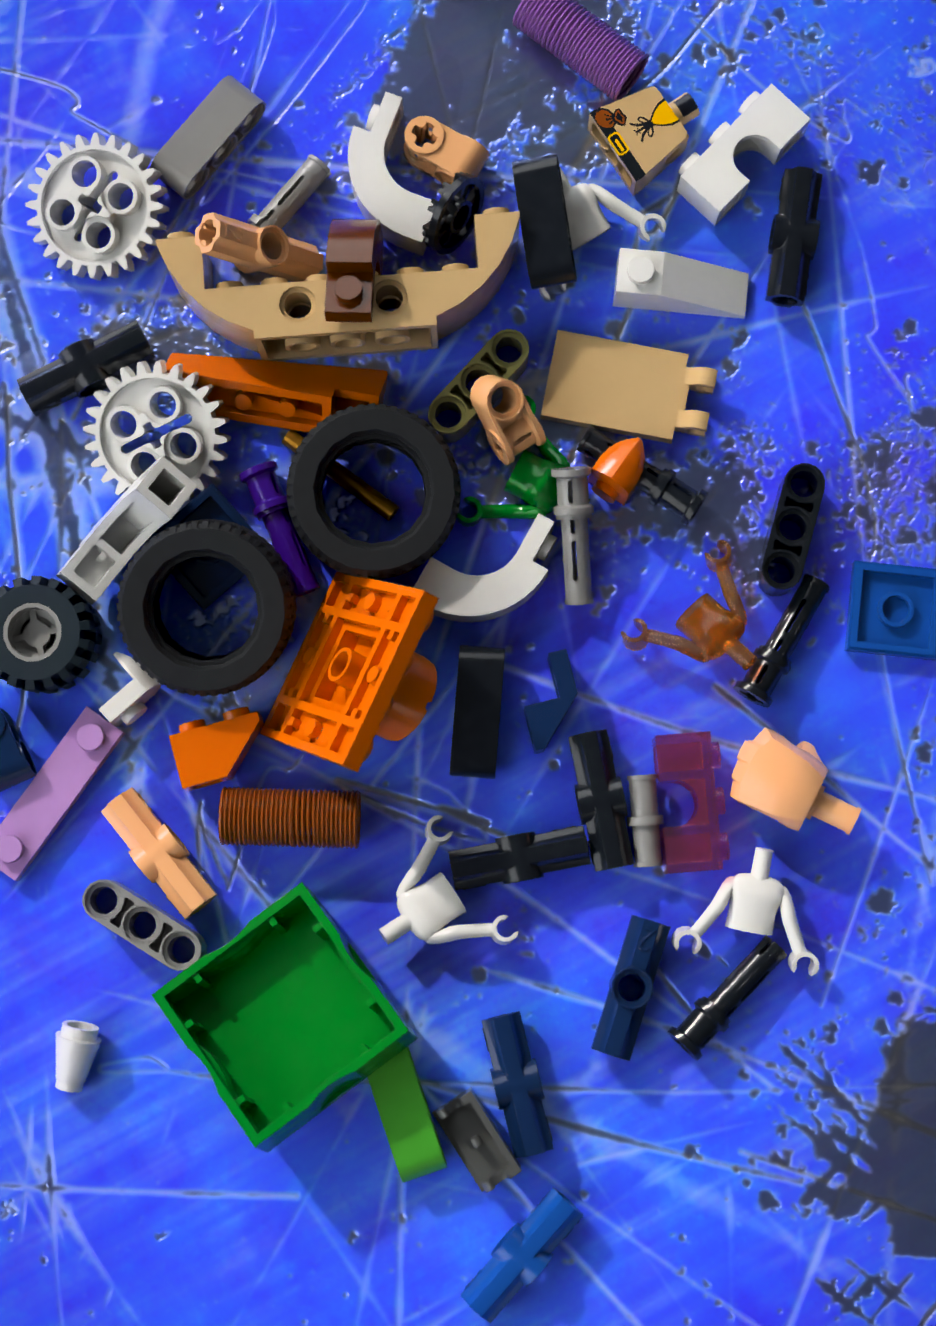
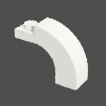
M385 92L381 105L374 104L371 108L366 124L367 130L353 125L348 145V167L351 186L361 213L365 219L380 220L383 237L405 250L423 256L427 246L424 243L426 237L422 235L424 231L422 227L431 221L433 213L427 209L429 206H433L431 199L402 188L394 181L387 170V156L404 115L402 97Z
M162 455L113 504L79 544L80 547L56 576L92 605L99 599L149 537L173 518L198 485Z
M538 513L512 560L503 568L490 574H464L431 557L414 588L425 590L439 598L433 612L435 616L446 620L482 622L504 616L527 602L547 578L548 569L535 563L537 558L545 561L557 540V537L551 535L554 521Z

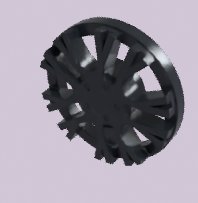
M463 172L455 173L452 184L444 182L442 188L438 189L441 198L439 201L431 200L433 206H429L427 210L432 212L433 215L431 221L422 227L424 230L422 235L426 237L424 239L425 245L441 255L450 254L466 240L474 228V215L480 214L483 206L484 185L482 181L471 174Z

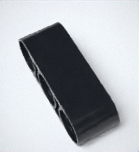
M557 154L512 162L527 269L532 289L577 282Z
M801 463L793 466L787 472L778 488L756 572L758 586L764 593L770 596L787 594L799 582L803 573L825 489L823 473L812 464ZM796 478L807 480L811 485L812 495L808 497L796 495L792 491L791 480ZM785 520L795 522L801 530L800 539L789 540L785 538L779 529L780 522ZM772 563L785 565L790 573L789 582L777 583L773 581L769 576L768 566Z
M460 645L450 760L451 776L495 779L505 648Z

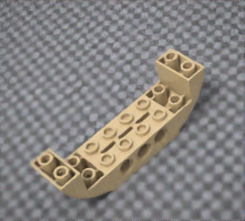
M492 207L485 209L482 214L474 215L476 268H469L467 264L453 263L443 266L441 271L424 272L423 268L404 267L396 271L397 274L378 275V272L375 271L372 322H326L324 310L327 274L310 275L306 278V281L288 282L286 278L272 277L262 280L261 285L243 286V283L239 281H223L217 283L216 288H214L211 259L209 255L202 254L200 247L195 245L193 233L184 231L168 234L166 239H156V245L179 294L194 314L220 336L238 346L258 352L262 360L284 361L439 349L438 340L462 328L477 316L499 291L511 268L518 246L520 211L509 212V209L505 207ZM389 308H396L394 311H385ZM306 315V316L303 317V318H299V319L297 318L298 316Z

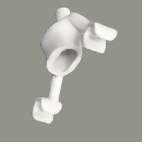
M560 167L573 251L611 228L601 211L598 201L611 212L637 226L638 234L644 241H650V237L644 228L646 221H655L662 233L666 231V222L662 216L654 213L644 215L599 185L581 183L571 187ZM560 284L561 289L565 292L566 284ZM545 287L539 288L541 296L544 299L551 300Z
M433 816L425 828L427 840L396 891V904L400 916L378 929L382 938L389 945L411 931L420 940H425L430 945L479 937H491L495 943L500 945L511 943L517 937L519 931L514 932L509 937H503L497 931V925L505 921L509 917L508 915L498 916L493 923L461 924L444 928L449 922L466 913V909L449 881L441 872L414 887L425 874L438 847L446 844L453 833L451 831L443 837L435 836L431 831V826L439 823L443 816Z
M756 847L751 873H739L735 876L727 877L710 905L692 927L681 926L672 935V945L676 951L679 948L680 939L685 935H692L694 937L692 953H698L702 947V935L724 911L729 902L725 922L726 927L771 936L773 935L775 917L780 906L782 922L792 949L788 957L790 970L793 973L796 971L797 962L802 957L810 958L808 967L810 976L815 975L819 970L817 957L805 947L789 890L780 881L769 877L774 851L767 848Z

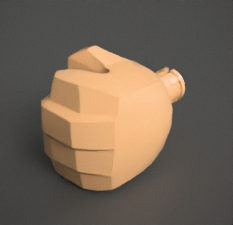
M766 727L753 740H747L743 743L737 755L738 761L731 776L733 782L730 796L734 800L798 832L805 818L810 820L811 816L844 831L848 835L851 833L862 809L854 807L824 791L826 787L822 783L829 770L823 764L811 743L802 741L795 746L781 734Z

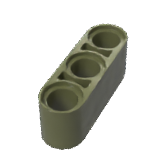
M505 329L496 333L432 401L428 411L429 425L436 429V432L442 436L445 443L459 441L480 420L472 406L470 392L466 388L472 379L485 375H496L515 382L524 373L529 357V344L525 336L513 329ZM511 346L518 349L521 356L515 362L508 363L500 360L497 352L502 347ZM501 387L495 390L492 395V406L503 395ZM453 410L459 414L461 420L454 427L447 428L438 424L436 421L437 416L442 411Z

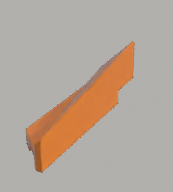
M172 353L166 362L167 373L170 372L175 364L181 363L183 364V378L197 371L200 373L196 384L199 389L209 384L214 386L207 398L210 402L215 400H223L224 402L215 411L217 417H229L230 420L307 433L330 414H335L336 411L344 410L350 406L356 407L359 404H383L388 372L385 370Z

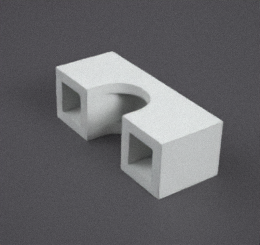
M772 83L761 95L754 91L740 106L738 112L741 115L731 125L726 121L722 123L708 140L711 146L701 156L697 152L693 153L678 170L681 176L677 192L714 226L745 196L750 182L737 169L733 160L734 156L743 151H756L763 154L775 165L805 134L810 122V118Z

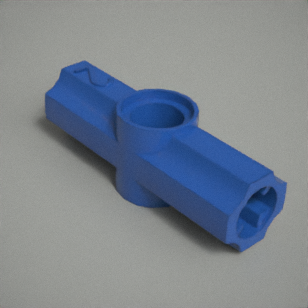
M552 1187L521 1224L516 1223L499 1241L491 1253L493 1257L465 1286V1289L461 1292V1297L480 1317L491 1323L523 1285L527 1287L540 1275L552 1259L553 1250L568 1236L574 1226L579 1223L583 1213L567 1197Z

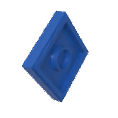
M855 560L852 563L844 651L936 660V569Z

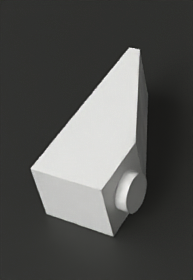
M620 248L616 264L613 306L744 319L749 274L667 252Z

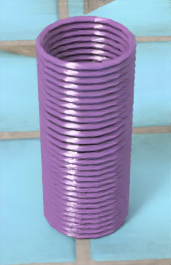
M522 0L513 17V26L520 29L523 34H527L530 39L537 42L542 48H546V51H550V54H554V57H558V60L572 68L575 73H579L582 78H585L586 81L596 86L597 89L603 91L606 96H610V99H613V101L622 99L630 91L641 76L649 60V54H645L640 48L638 49V46L624 38L621 33H617L614 28H610V25L600 20L595 14H591V11H587V8H583V5H579V2L576 0Z

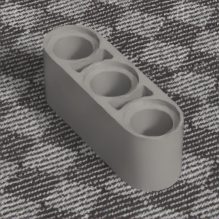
M232 75L226 76L214 87L159 150L150 168L159 170L162 174L159 179L185 200L191 198L258 123L266 109V103Z
M97 880L85 889L82 896V905L85 912L92 919L167 967L176 971H184L207 954L206 942L197 931L124 884L114 880ZM109 887L117 895V904L112 912L105 914L98 909L96 898L102 889ZM143 912L150 913L156 921L154 933L146 939L140 937L134 928L136 918ZM182 936L189 938L195 946L193 958L186 963L179 962L173 955L174 942Z

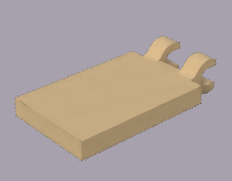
M557 330L540 419L585 428L593 426L601 431L670 444L672 443L674 431L704 437L710 413L699 410H685L688 391L693 390L704 394H713L718 370L708 367H686L689 356L686 353Z

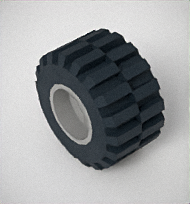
M32 576L31 580H27L21 577L12 580L14 584L12 588L5 585L1 586L0 679L7 681L8 685L19 689L48 694L57 693L58 688L69 689L75 686L74 679L77 677L84 679L90 672L86 668L89 661L96 663L99 656L98 653L94 652L95 644L102 645V635L96 632V627L101 625L97 615L91 612V609L94 607L71 587L52 578L49 580L42 576Z

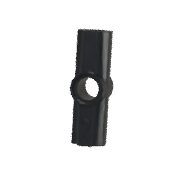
M798 166L792 169H785L781 179L778 213L773 218L768 245V254L772 255L765 296L766 301L776 306H802L805 301L810 260H813L820 228V221L816 220L822 174L817 173L812 168Z
M135 320L97 340L85 339L71 344L58 355L59 359L17 379V383L31 411L35 416H38L76 396L80 398L89 397L95 391L105 390L108 388L105 382L107 377H116L120 375L121 368L129 366L132 369L137 366V362L148 361L154 358L155 355L139 323Z
M607 729L568 737L577 784L574 785L581 823L586 825L589 839L588 844L595 872L634 864L625 817L628 815L621 779L615 773Z
M583 826L552 830V832L535 834V832L521 833L497 838L495 843L448 852L455 890L486 886V884L503 881V884L531 880L544 877L543 873L591 864Z

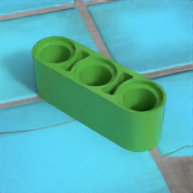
M407 1046L367 1077L403 1183L448 1168L409 1047Z

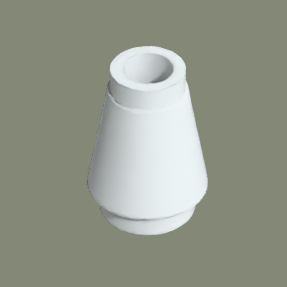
M76 1020L62 1022L61 1031L55 1033V1087L57 1089L72 1093L83 1091V1085L86 1082L102 1041L98 1037V1026Z

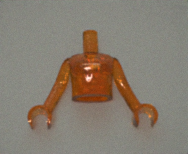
M717 541L718 549L725 554L723 558L714 559L709 553L705 552L704 554L706 566L711 571L717 573L723 596L730 611L721 606L709 593H706L697 599L680 616L675 624L676 628L690 640L681 636L647 629V624L644 620L636 618L633 620L634 625L642 634L637 638H630L625 632L621 631L623 644L626 648L638 651L645 648L649 642L679 651L703 663L715 660L724 653L729 655L744 670L749 669L755 663L757 656L739 641L745 632L748 620L729 568L732 563V551L727 541Z

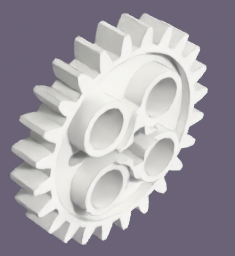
M94 132L91 144L87 138L76 135L75 149L63 141L60 142L62 156L57 157L47 152L45 156L51 165L48 170L39 167L35 168V172L42 178L41 184H28V188L38 194L37 200L25 203V207L37 211V216L27 221V225L41 229L33 238L34 243L40 245L49 244L43 256L52 260L58 258L57 268L68 271L72 267V275L84 278L88 271L90 278L101 280L103 271H105L107 276L116 279L119 276V265L127 271H135L132 258L135 256L147 261L149 258L143 247L146 243L157 247L156 238L152 236L153 230H166L167 227L157 220V214L168 212L169 207L158 203L157 198L165 195L168 191L163 186L153 185L162 175L161 172L155 168L146 169L150 164L151 158L144 153L136 156L138 147L130 142H127L122 147V139L115 135H111L106 143L103 135ZM95 166L97 170L96 179L91 185L86 187L84 184L85 172ZM117 172L118 177L113 180V173ZM131 189L133 192L132 203L129 207L122 210L120 207V197L124 191ZM96 200L102 206L99 213L92 208ZM72 204L75 213L73 220L69 224L64 225L62 221L63 211ZM109 227L111 232L110 241L105 247L100 248L98 245V235L102 229ZM81 233L82 240L78 242L77 236Z
M165 360L156 361L153 372H151L146 361L137 362V375L129 366L121 368L120 375L123 382L113 376L107 377L105 382L111 392L103 390L94 392L93 395L101 403V406L89 407L86 409V413L94 417L96 423L83 427V431L95 435V441L85 445V450L98 451L99 457L91 463V466L100 467L105 465L107 468L101 481L105 483L115 478L119 481L115 494H122L143 473L139 465V457L142 452H147L153 455L156 460L163 455L198 485L197 489L203 491L208 487L207 480L203 475L205 474L210 477L218 476L220 471L212 463L213 460L224 461L228 457L224 451L218 448V444L231 440V436L219 432V427L230 421L229 417H217L215 413L223 405V400L210 402L207 398L214 386L209 384L199 389L196 384L200 373L197 371L183 378V364L181 363L175 364L170 372L167 373ZM162 391L168 392L175 399L176 410L172 415L164 414L158 407V396ZM122 411L129 412L136 420V430L132 435L123 432L119 426L118 421ZM186 414L192 416L190 423L163 435L160 439L151 441L129 453H125L122 449L123 445L152 432L155 428L166 425ZM182 432L190 434L196 441L197 447L193 456L186 455L179 449L178 437ZM193 492L186 501L194 497Z

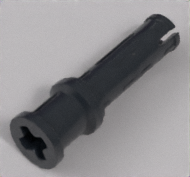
M591 426L580 441L577 450L597 461L609 447L618 442L613 441ZM644 461L643 472L636 486L648 494L646 498L649 499V503L654 506L661 504L681 517V523L685 526H688L708 495V492L705 490L697 491L676 478V472L672 469L668 470L665 468L662 471L647 461Z
M805 574L803 576L800 586L783 612L766 645H760L759 648L755 649L752 654L755 660L743 681H737L733 687L740 695L763 707L768 708L773 700L770 695L782 674L787 675L791 669L789 657L808 627L823 597L829 591V586L825 582L812 575Z
M768 936L762 938V941L708 998L703 996L694 1002L695 1009L677 1028L671 1027L667 1031L671 1038L695 1060L698 1061L702 1057L701 1050L718 1031L725 1032L729 1028L728 1024L730 1023L729 1017L759 986L768 974L787 957L785 951L775 941L771 943L772 940Z

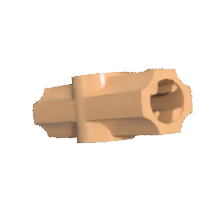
M212 212L203 215L200 225L195 229V245L200 247L202 254L234 263L237 269L243 273L251 274L260 271L286 278L293 282L306 281L308 276L319 274L323 270V254L318 252L317 246L287 237L285 232L276 225L260 228Z
M131 787L119 794L101 811L130 848L128 853L138 868L152 883L156 882L168 900L185 919L199 912L218 895L188 858L190 853L178 836L166 823L162 825L152 809L134 788Z

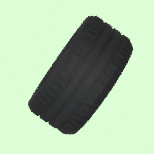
M371 403L368 405L359 404L356 407L350 406L344 410L336 411L333 415L330 414L326 419L316 424L317 426L310 430L296 450L289 467L286 489L291 520L307 548L320 561L338 572L370 579L396 577L416 569L430 559L448 538L458 515L461 498L458 467L453 453L449 450L450 448L442 436L423 418L420 419L418 415L410 413L403 408L399 409L397 406H387L386 404L375 405V403ZM372 443L395 447L412 459L422 476L425 492L421 515L411 529L391 541L367 543L351 539L336 528L325 511L322 495L326 474L336 459L355 446Z
M203 519L170 527L145 543L134 555L133 560H130L128 568L123 574L124 578L120 582V591L117 599H119V603H117V621H120V626L118 627L120 633L122 632L123 642L127 644V650L132 654L134 661L141 665L140 668L146 671L152 679H157L158 683L166 685L171 690L177 689L180 693H188L193 696L196 694L200 696H218L219 694L224 695L240 690L259 679L273 666L291 638L296 619L297 604L294 591L295 586L291 579V573L287 569L288 566L282 560L279 552L277 553L275 548L265 538L260 537L258 533L249 530L243 525H238V523ZM211 556L230 562L246 575L256 593L258 615L253 633L242 647L229 654L203 656L187 651L171 638L161 620L159 599L164 582L178 564L189 558Z

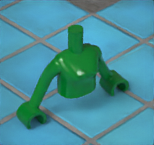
M524 395L533 414L535 415L536 404L531 397ZM546 436V443L537 446L546 459L537 456L527 449L524 450L504 488L505 492L522 499L528 505H481L478 499L469 496L464 498V502L475 507L477 514L473 518H465L458 513V522L462 526L472 527L484 518L536 519L538 513L546 516L553 512V508L558 505L556 478L551 476V469L570 467V463Z

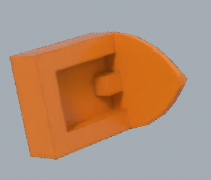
M631 438L620 441L609 447L599 457L592 467V474L588 477V482L593 485L592 490L596 495L609 503H614L616 500L622 505L626 504L633 494L644 468L645 453L642 439Z

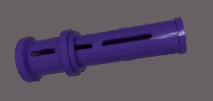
M268 461L246 469L238 477L241 483L247 484L255 504L253 509L255 518L264 522L273 547L277 553L279 552L282 560L288 566L287 569L291 573V579L295 586L296 598L314 592L320 588V585L313 573L301 539L291 520L287 496L284 495L275 472L278 469L276 461Z

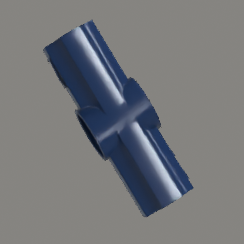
M631 915L615 971L609 980L608 994L591 1049L630 1061L647 1003L653 994V983L670 930L669 926ZM629 974L637 975L643 984L641 995L632 1001L624 1000L618 991L620 980Z
M520 1011L482 1020V1030L493 1066L490 1069L499 1109L504 1111L515 1158L528 1157L553 1149V1140L542 1100L545 1097L535 1058L531 1059Z

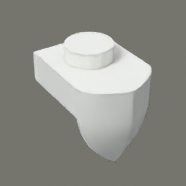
M115 652L113 654L133 680L98 710L111 724L118 727L124 722L129 726L147 711L148 708L145 703L157 693L162 684L158 683L157 679H152L146 671H143L140 668L141 665L138 662L136 663L132 657Z

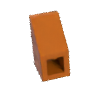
M249 707L233 709L222 714L224 721L206 725L205 719L190 721L178 726L180 733L169 735L181 785L184 790L189 792L233 779L264 725L262 715L258 711L250 713Z

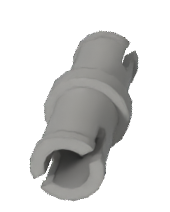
M657 774L627 776L631 817H627V826H632L634 867L663 865L659 824H664L663 815H658Z

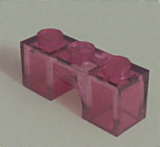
M710 731L656 735L652 739L654 771L657 774L656 784H679L689 791L694 802L693 814L687 823L682 826L663 827L660 829L664 875L722 870V860H729L730 849L727 832L720 833L718 815L725 814L723 787H715L714 769L721 768L719 742H711Z

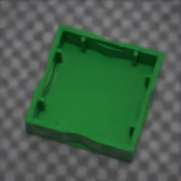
M302 882L249 921L245 928L229 943L204 955L152 994L186 1047L208 1069L218 1094L253 1146L265 1152L271 1151L418 1039L315 894Z

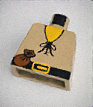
M651 86L592 111L589 114L587 129L634 196L684 152L689 135L683 125L698 117L700 112L696 102L687 92L667 103L658 88Z

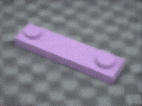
M85 707L0 824V871L14 881L20 880L125 735L123 731L89 707Z

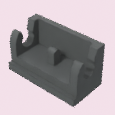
M471 1087L432 1112L482 1192H490L502 1180L512 1178L522 1171L520 1163Z

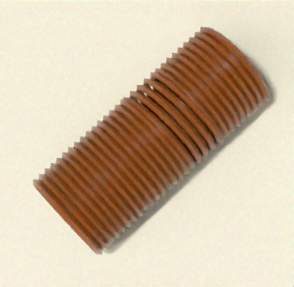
M235 787L222 788L219 804V840L222 845L235 844L238 846L240 844L242 846L244 844L247 846L249 844L250 846H256L258 844L259 846L272 845L273 847L275 845L278 847L280 845L282 847H288L289 845L296 847L298 845L305 848L307 846L310 848L313 846L316 848L321 846L323 848L326 846L334 848L336 846L342 849L344 847H350L351 849L359 847L361 794L358 790L356 792L354 790L351 792L343 790L341 792L340 790L327 791L325 789L322 791L320 789L318 792L316 789L314 791L309 789L307 792L305 789L302 791L298 789L296 791L294 788L292 790L289 788L287 790L285 788L283 790L281 788L278 790L270 788L268 790L262 787L260 789H254L253 787L251 789L249 787L246 789L244 787H238L237 789Z

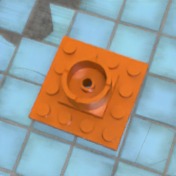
M336 571L260 734L355 772L359 771L362 763L370 756L375 735L390 741H399L408 736L421 723L427 713L426 705L428 702H432L436 691L437 671L435 665L414 651L422 634L430 627L433 621V610L439 598L425 590L366 577L350 576Z

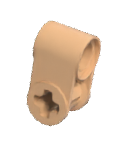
M418 116L412 119L407 124L404 132L405 143L403 150L407 162L437 179L442 184L444 182L452 184L457 172L478 177L490 156L487 149L478 141L454 131L429 116ZM425 138L431 141V143L426 142L422 147L416 145V142L422 143Z
M485 375L474 382L470 392L472 406L486 431L492 450L506 466L514 462V456L534 444L541 446L546 443L544 430L533 414L523 390L517 383L496 375ZM501 387L503 392L502 401L497 407L493 408L491 403L492 395L495 390Z

